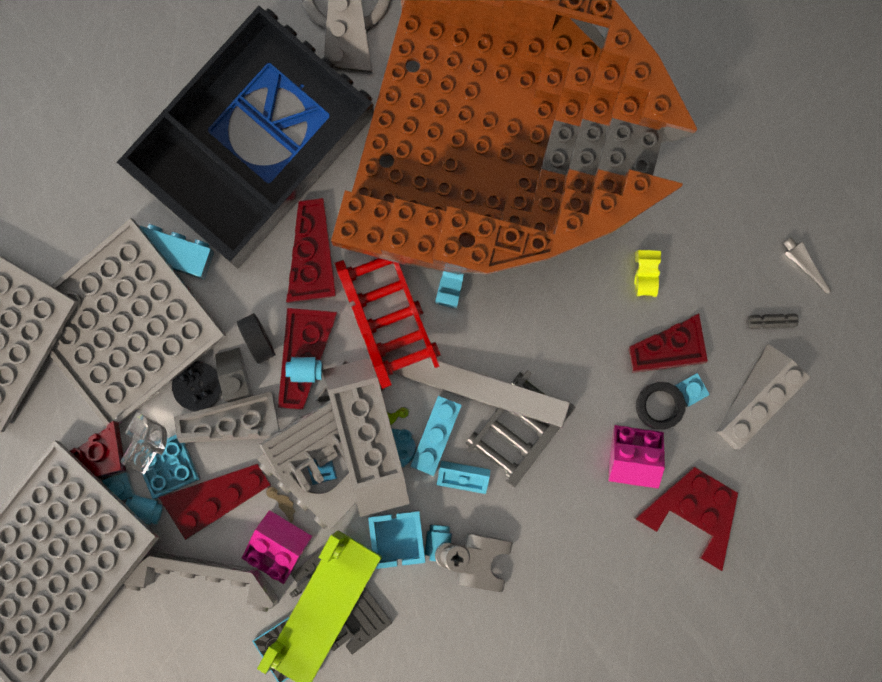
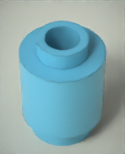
M291 357V362H286V377H290L291 382L315 383V380H322V360H316V357Z
M134 495L132 499H127L125 505L145 524L151 525L153 523L158 525L163 505L158 504L156 500Z
M430 525V531H427L425 555L430 556L429 561H436L435 552L441 544L451 543L452 533H450V526Z

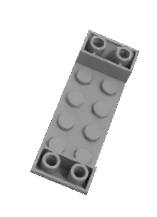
M371 358L322 370L360 517L410 504L380 384Z
M157 553L144 559L123 583L125 584V589L140 591L141 588H146V586L154 583L156 573L170 574V572L178 571L180 572L179 576L185 578H195V576L202 575L205 576L206 581L219 583L221 580L226 579L231 580V585L246 587V584L250 583L246 604L253 605V610L267 612L268 609L273 608L279 601V597L257 568L166 553Z

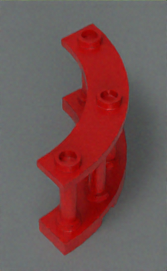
M381 258L354 268L352 266L346 267L344 259L334 263L349 303L354 301L356 304L351 307L382 389L392 385L389 376L393 375V371L429 357L435 368L440 367L437 357L441 356L436 342L431 343L420 318V315L423 314L421 305L418 300L413 301L399 263ZM393 263L399 281L362 294V292L357 294L353 285V281L357 280L356 277ZM400 290L404 291L409 303L408 307L372 320V318L367 320L363 310L367 303ZM414 316L419 330L381 344V342L376 344L373 333L377 332L376 329ZM423 339L426 348L388 362V360L383 362L382 357H385L386 353Z

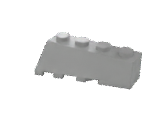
M767 344L759 361L756 362L752 373L742 386L738 397L731 405L716 432L733 449H741L811 377L794 360Z

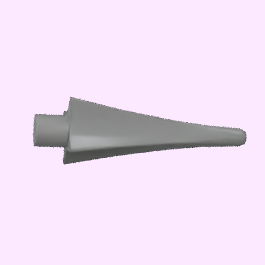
M792 237L785 240L783 244L787 247L788 251L784 254L802 268L827 294L830 293L831 289L817 270L803 242L796 243Z

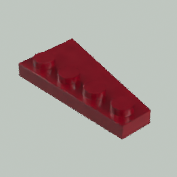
M255 464L161 496L159 499L184 539L187 540L272 484L265 473L259 468L260 465Z

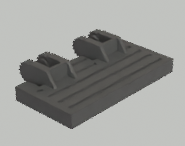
M322 550L291 573L296 582L305 576L308 578L289 593L292 598L301 594L302 590L308 585L321 561L318 557ZM366 587L343 626L347 633L334 642L331 648L332 651H335L353 637L354 639L346 645V648L353 655L393 623Z

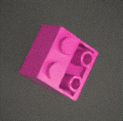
M614 425L609 458V481L659 489L665 469L664 432Z
M269 510L255 529L241 559L266 573L272 579L285 584L312 536Z

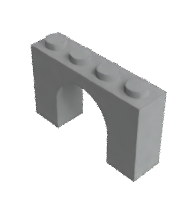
M299 415L292 423L296 422L303 416ZM263 453L257 459L261 463L259 468L269 477L273 474L279 480ZM293 472L290 475L295 484L286 489L280 480L277 483L285 493L289 494L292 492L298 498L295 502L304 511L310 509L316 515L314 520L323 529L326 527L332 529L356 504L349 473L334 489L326 493H315L309 490L305 492Z

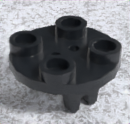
M194 362L172 380V392L175 400L182 407L190 411L210 408L218 401L222 394L217 371L211 365L204 362Z

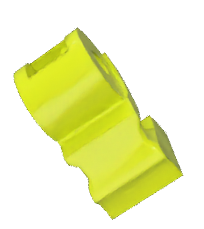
M638 250L635 252V262L639 263V268L636 270L634 278L635 294L638 297L641 295L657 297L660 274L658 265L661 263V251Z

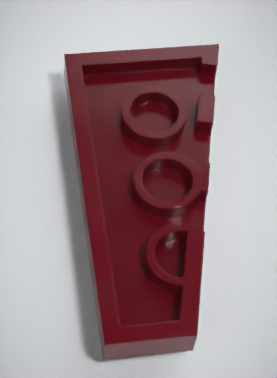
M324 199L299 201L286 303L336 297Z
M287 308L278 408L304 410L313 382H291L290 377H286V362H291V357H316V360H321L337 317V312Z

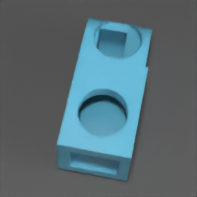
M443 271L435 304L457 309L464 274L457 275Z

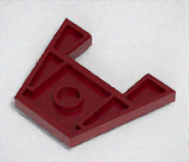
M692 467L634 519L657 532L668 512L671 511L711 535L699 558L723 571L738 492L696 467Z

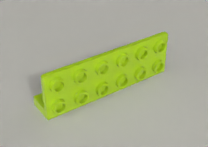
M339 530L333 533L318 558L321 561L277 641L267 649L257 670L267 674L273 668L295 682H313L382 558L381 555Z

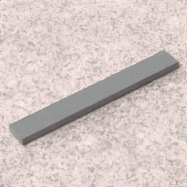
M396 349L386 353L382 360L383 362L386 360L391 362L412 353ZM430 358L393 371L395 375L563 428L570 407L569 402L439 361L440 367L435 368Z

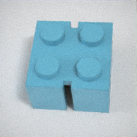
M420 510L397 513V518L394 519L392 514L368 517L372 551L382 557L376 569L398 566V559H402V566L426 562Z

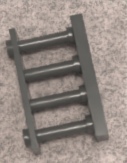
M528 370L525 374L519 372L511 383L512 385L546 395L527 381L532 374ZM570 403L565 421L576 408L572 403ZM498 408L480 433L477 434L474 431L465 444L469 447L466 451L471 453L476 448L506 471L505 474L508 476L506 482L515 488L560 427L546 424L545 422L542 424L538 420L513 413L537 432L536 435L539 436L534 444L530 442L527 444L496 420L504 410ZM489 428L493 429L521 451V455L524 457L518 465L515 462L513 464L481 440Z

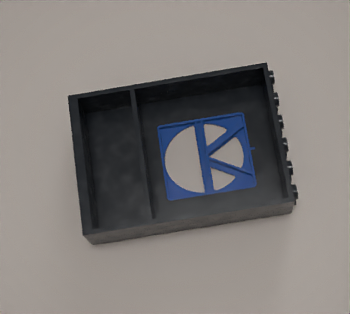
M259 5L117 161L127 173L237 269L368 124L374 114V105L371 102L372 97L363 89L358 91L353 87L354 82L346 74H338L334 70V64L326 57L321 59L315 54L316 49L305 40L302 43L296 37L297 33L289 25H281L277 21L279 19L272 10L269 8L264 10ZM268 88L262 114L244 98L256 90ZM279 88L293 93L302 102L305 108L303 112L271 122ZM236 106L281 143L292 155L272 165H256L241 158L233 149L229 139V122ZM307 122L306 134L301 145L296 144L281 131V129Z

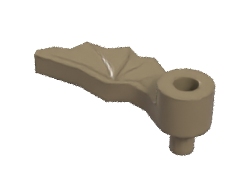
M268 487L266 495L278 502L279 508L285 513L290 523H292L294 519L293 514L296 512L293 508V501H290L288 496L277 494L275 487Z

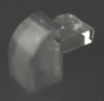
M136 412L124 433L133 440L120 462L135 471L145 474L156 453L163 454L167 443V431L157 421Z

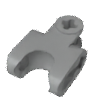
M468 533L466 545L454 543L441 544L435 552V560L443 568L460 572L459 585L503 592L505 581L496 578L492 574L491 563L495 556L499 554H510L513 543L503 539Z

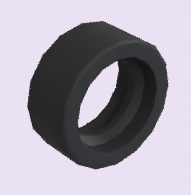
M255 313L237 321L239 331L256 363L260 364L276 355Z
M656 382L646 386L639 393L636 400V411L639 419L652 429L664 430L671 428L682 420L685 413L686 402L683 393L676 386L668 382ZM657 391H664L670 394L675 402L673 415L663 421L653 419L646 409L648 397Z

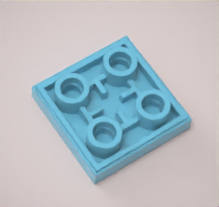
M177 435L133 453L153 500L200 480L186 443H179Z

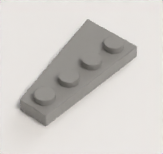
M328 0L324 57L329 59L335 67L372 71L362 0Z
M271 391L174 417L179 443L265 439L280 431L274 397Z

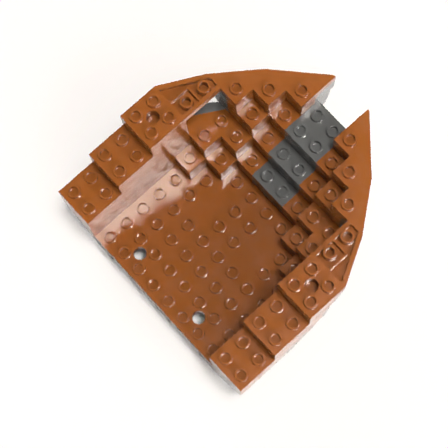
M401 0L402 13L352 192L346 190L344 192L331 242L336 247L407 266L445 271L457 275H488L549 260L613 233L679 190L683 183L653 176L661 143L666 141L673 142L683 137L688 138L697 131V127L661 58L615 0ZM592 24L606 27L605 36L603 37ZM416 61L420 64V68L417 72H409L406 69L407 63ZM385 155H389L394 159L393 165L389 168H384L380 165V159Z

